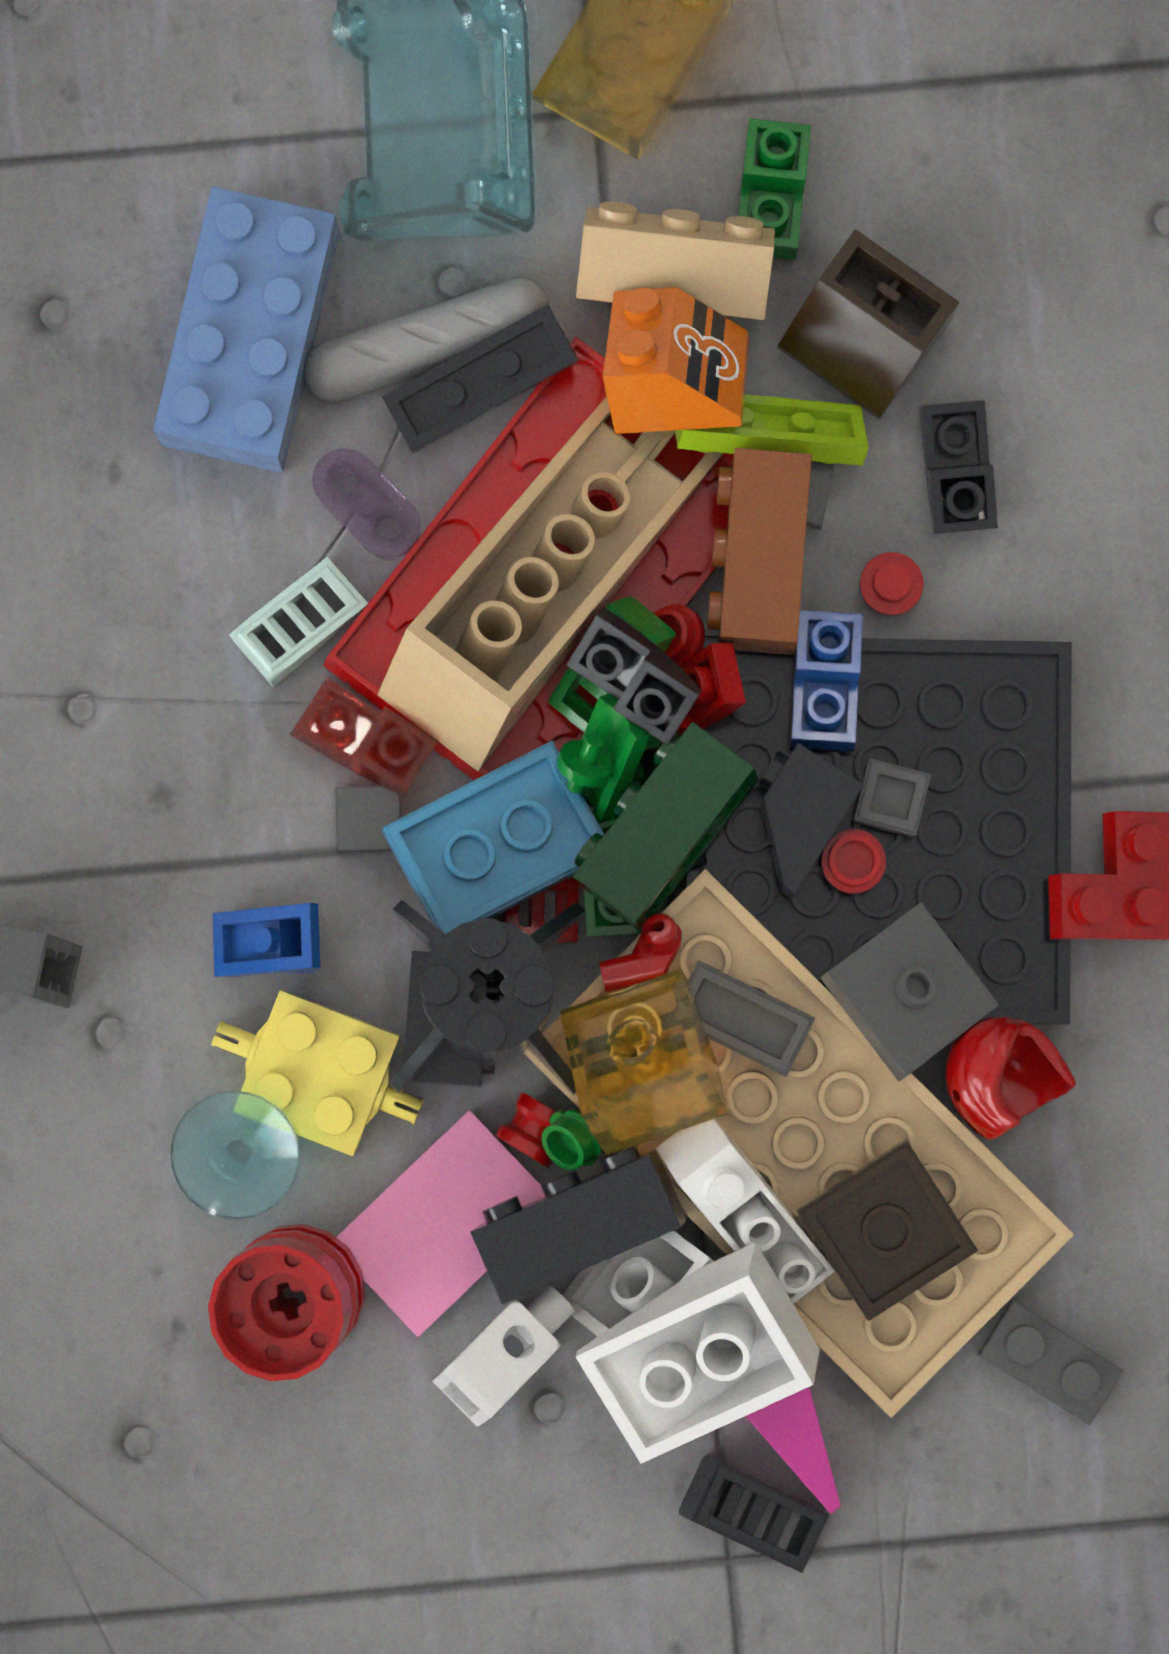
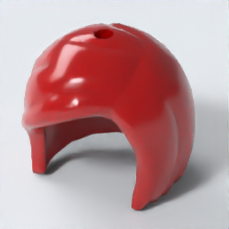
M989 1017L975 1023L955 1040L947 1056L945 1079L949 1096L956 1110L969 1127L987 1140L996 1139L1007 1133L1008 1130L1018 1126L1024 1116L1067 1094L1076 1085L1074 1076L1051 1040L1037 1027L1020 1019Z

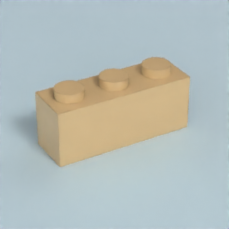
M610 201L601 203L599 208L587 207L583 227L576 298L613 302L614 291L634 290L637 288L678 287L721 315L765 320L774 252L775 229L765 228L760 220L745 216L728 217L725 223L700 220L699 214L684 209H667L662 212V215L637 213L635 206L623 202Z

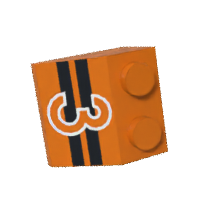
M678 287L637 288L634 290L614 291L603 381L615 434L742 426L750 344L748 331Z

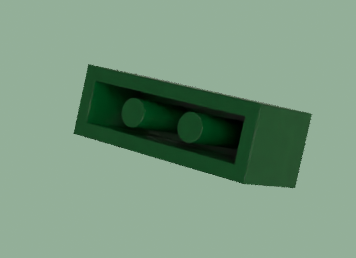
M694 722L688 726L683 734L676 731L668 745L662 743L653 760L658 765L644 785L634 782L625 791L614 809V813L619 817L604 836H601L599 833L591 836L581 848L574 861V864L579 869L575 872L573 878L579 886L641 933L644 921L659 911L759 781L756 770L751 764Z

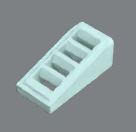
M326 557L231 632L229 636L274 688L356 618L368 603L333 562ZM323 580L346 605L337 613L332 610L314 589ZM303 597L309 601L325 620L317 628L312 625L295 605ZM284 613L288 615L306 636L297 644L276 621ZM265 629L286 651L278 659L257 638Z

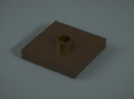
M906 1139L797 1208L798 1214L868 1321L978 1251Z

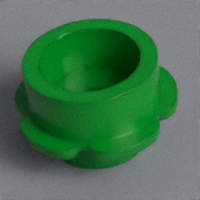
M569 1109L566 1112L558 1110L553 1113L549 1119L550 1125L542 1133V1144L549 1158L559 1167L569 1171L577 1170L581 1166L593 1165L597 1161V1156L603 1150L602 1134L598 1123L587 1113L574 1109Z

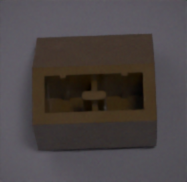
M855 229L815 284L777 348L880 420L952 320L959 301Z

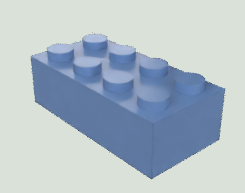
M211 186L153 432L161 446L283 473L303 391L305 364L307 356L313 348L340 234L336 214Z

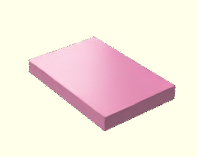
M468 1110L336 1238L350 1248L362 1270L363 1280L406 1326L419 1337L487 1272L470 1233L476 1227L486 1222L482 1211L515 1196H518L521 1205L524 1206L545 1197L541 1184L481 1121Z

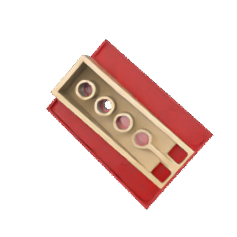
M576 336L570 344L580 362L537 385L328 654L323 665L343 682L350 684L351 688L393 720L400 722L401 726L443 758L450 760L451 764L472 780H476L550 741H553L558 752H560L565 743L571 740H581L584 732L547 701L569 668L566 664L596 615L603 607L606 608L609 603L627 596L637 599L652 613L671 604L687 607L717 568L712 567L715 529H727L729 506L717 505L718 478L720 466L732 467L734 454L704 453L696 450L678 449L675 430L615 434L603 381L605 358ZM580 685L576 692L595 707L598 699Z

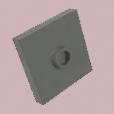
M922 902L820 977L898 1082L999 1006V1003Z

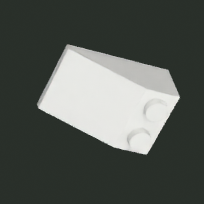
M754 1242L699 1268L577 1350L575 1357L642 1464L814 1385L820 1349L759 1246Z

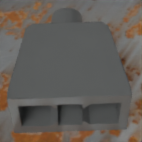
M0 924V994L69 1008L83 946L47 933Z

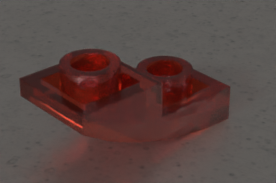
M326 678L290 733L299 741L341 766L401 795L406 793L438 743L436 739L387 707H384L379 712L329 678Z

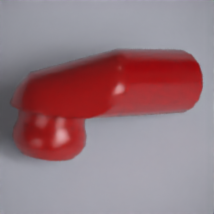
M663 913L651 915L644 921L642 925L643 931L631 954L599 961L606 993L656 982L667 975L682 945V931L672 917Z

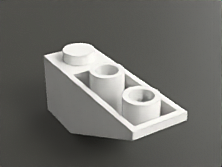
M707 1108L656 1148L678 1185L734 1251L754 1242L757 1243L793 1304L835 1272L830 1262Z

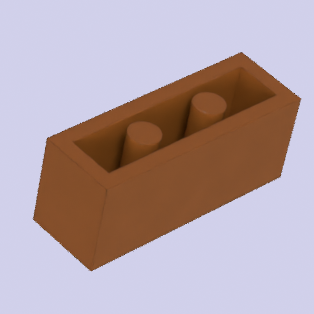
M735 448L732 467L720 466L717 505L729 506L727 529H715L712 567L724 568L722 592L710 591L707 615V629L719 630L718 643H733L734 650L794 655L798 642L812 454Z

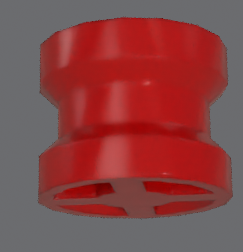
M521 1092L515 1101L516 1114L511 1122L501 1124L495 1136L549 1169L553 1161L544 1150L542 1133L550 1125V1116L555 1111Z

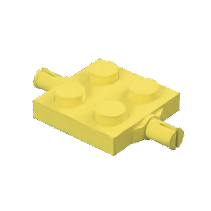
M283 989L279 990L268 1021L257 1034L227 1024L223 1020L220 1021L216 1032L234 1038L239 1043L217 1034L213 1037L211 1046H216L247 1058L245 1062L246 1078L233 1109L237 1112L350 1156L356 1154L366 1125L379 1110L409 1121L413 1125L418 1118V1112L397 1105L396 1102L419 1111L424 1099L405 1092L399 1094L394 1088L389 1087L390 1063L401 1037L399 1034Z

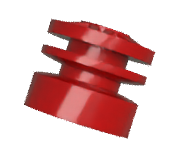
M306 1224L278 1226L253 1240L243 1251L230 1260L215 1279L208 1303L211 1333L223 1355L244 1373L268 1381L298 1379L319 1368L358 1324L365 1301L363 1273L350 1248L329 1231ZM288 1286L293 1292L303 1290L306 1299L301 1304L297 1298L286 1299L283 1290Z

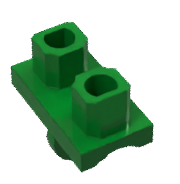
M611 694L599 696L582 739L571 740L565 743L556 759L559 771L568 779L566 787L573 793H581L589 800L593 807L594 817L600 823L616 818L614 813L615 806L634 782L643 784L646 777L644 766L640 763L644 750L659 747L661 743L659 739L613 710L619 699Z

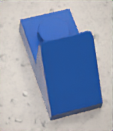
M302 903L212 913L214 977H242L274 973L315 974L321 968L318 903Z

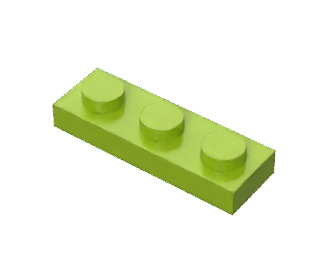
M745 394L742 426L675 430L678 449L696 450L704 453L734 454L735 448L812 454L811 461L863 466L869 448L861 405Z

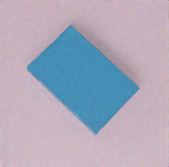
M553 741L382 828V834L429 921L443 933L447 934L463 923L474 922L483 918H493L572 877L579 869L574 864V861L584 844L595 833L604 836L581 793H573L566 787L568 779L561 774L557 767L556 759L559 752Z

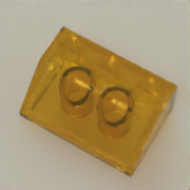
M589 0L532 92L531 98L639 160L732 7L734 0Z

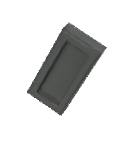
M698 960L675 1007L678 1010L674 1016L675 1019L683 1022L680 1025L689 1029L695 1028L705 1033L707 1038L787 1077L815 1020V1017ZM695 1003L700 1018L697 1019L687 1014L688 1010L681 1009V1007Z

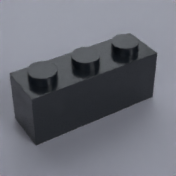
M632 1145L601 1159L600 1162L604 1171L581 1181L575 1170L541 1185L545 1197L522 1206L518 1196H515L483 1210L482 1214L486 1222L476 1227L470 1233L501 1304L681 1228L687 1221V1218L657 1150L654 1149L640 1155L636 1145Z

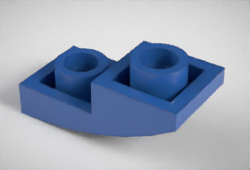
M800 610L798 642L795 649L790 748H795L799 743L807 749L854 752L857 729L858 682L861 674L863 614Z

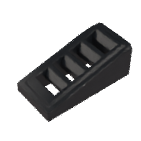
M707 1455L701 1460L679 1508V1515L800 1573H803L829 1516V1513ZM724 1479H727L729 1482L712 1516L709 1514ZM746 1488L753 1493L738 1526L735 1527L729 1523ZM769 1500L777 1503L760 1539L754 1536V1533ZM792 1511L800 1514L801 1517L786 1550L777 1547V1544Z

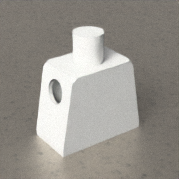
M546 1285L525 1307L514 1299L432 1382L479 1427L488 1421L561 1347V1344L553 1334L575 1310L550 1285ZM509 1335L517 1337L523 1344L524 1352L518 1358L511 1356L505 1350L503 1341Z

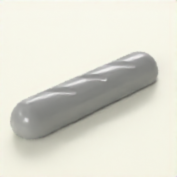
M523 277L509 278L485 288L322 342L313 347L307 356L304 382L310 392L319 399L336 402L423 374L547 305L548 297L542 287L531 279Z

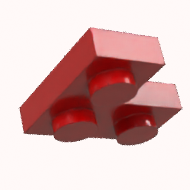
M1111 811L1102 813L1104 874L1060 873L1048 876L1050 940H1169V812Z

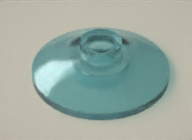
M245 1091L219 1092L197 1102L185 1113L177 1125L170 1151L173 1174L185 1196L201 1210L226 1219L255 1217L277 1205L294 1183L300 1160L298 1139L286 1115L264 1097ZM240 1140L246 1143L250 1150L249 1158L245 1161L232 1159L227 1149L229 1142Z

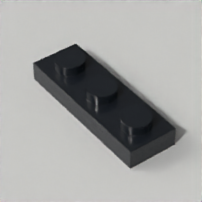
M547 304L382 396L411 452L417 453L575 365L580 360L551 307Z

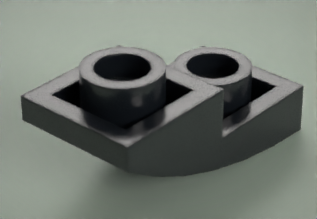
M974 400L919 406L933 533L998 528L993 465L989 462L985 401Z
M605 607L596 615L566 664L619 699L613 710L666 745L675 735L702 692L690 676L667 654Z

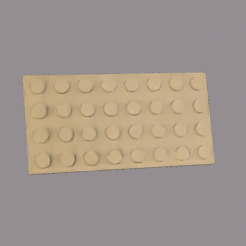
M704 869L661 912L672 917L682 931L681 948L667 975L656 982L606 993L602 975L600 974L542 1032V1035L584 1085L583 1088L573 1096L528 1049L523 1053L582 1112L590 1115L598 1123L600 1130L620 1150L632 1145H636L640 1155L654 1150L707 1108L747 1156L825 1257L826 1255L798 1214L797 1208L906 1139L978 1251L870 1321L866 1319L836 1271L793 1304L816 1344L892 1418L1075 1234L912 1073L898 1082L833 994L717 879ZM641 933L618 957L632 953ZM698 960L815 1017L787 1077L708 1038V1040L667 1053L669 1060L667 1069L655 1080H638L629 1073L626 1067L587 1081L583 1065L635 1048L634 1043L631 1041L579 1059L574 1045L608 1033L607 1026L611 1014L625 1002L638 1001L646 1003L658 1015L674 1010ZM626 1006L614 1016L611 1025L612 1033L621 1030L623 1020L630 1015H639L646 1019L649 1024L648 1036L637 1044L640 1052H651L654 1055L655 1061L649 1068L641 1067L639 1064L630 1068L640 1077H653L661 1071L665 1062L663 1051L660 1047L653 1044L659 1030L657 1020L653 1013L643 1006ZM637 1018L630 1019L626 1022L625 1027L638 1023L641 1020ZM677 1025L663 1030L660 1039L689 1030V1028ZM651 1059L644 1061L642 1063L649 1064L651 1062ZM660 1156L684 1213L726 1255L735 1252L678 1185Z

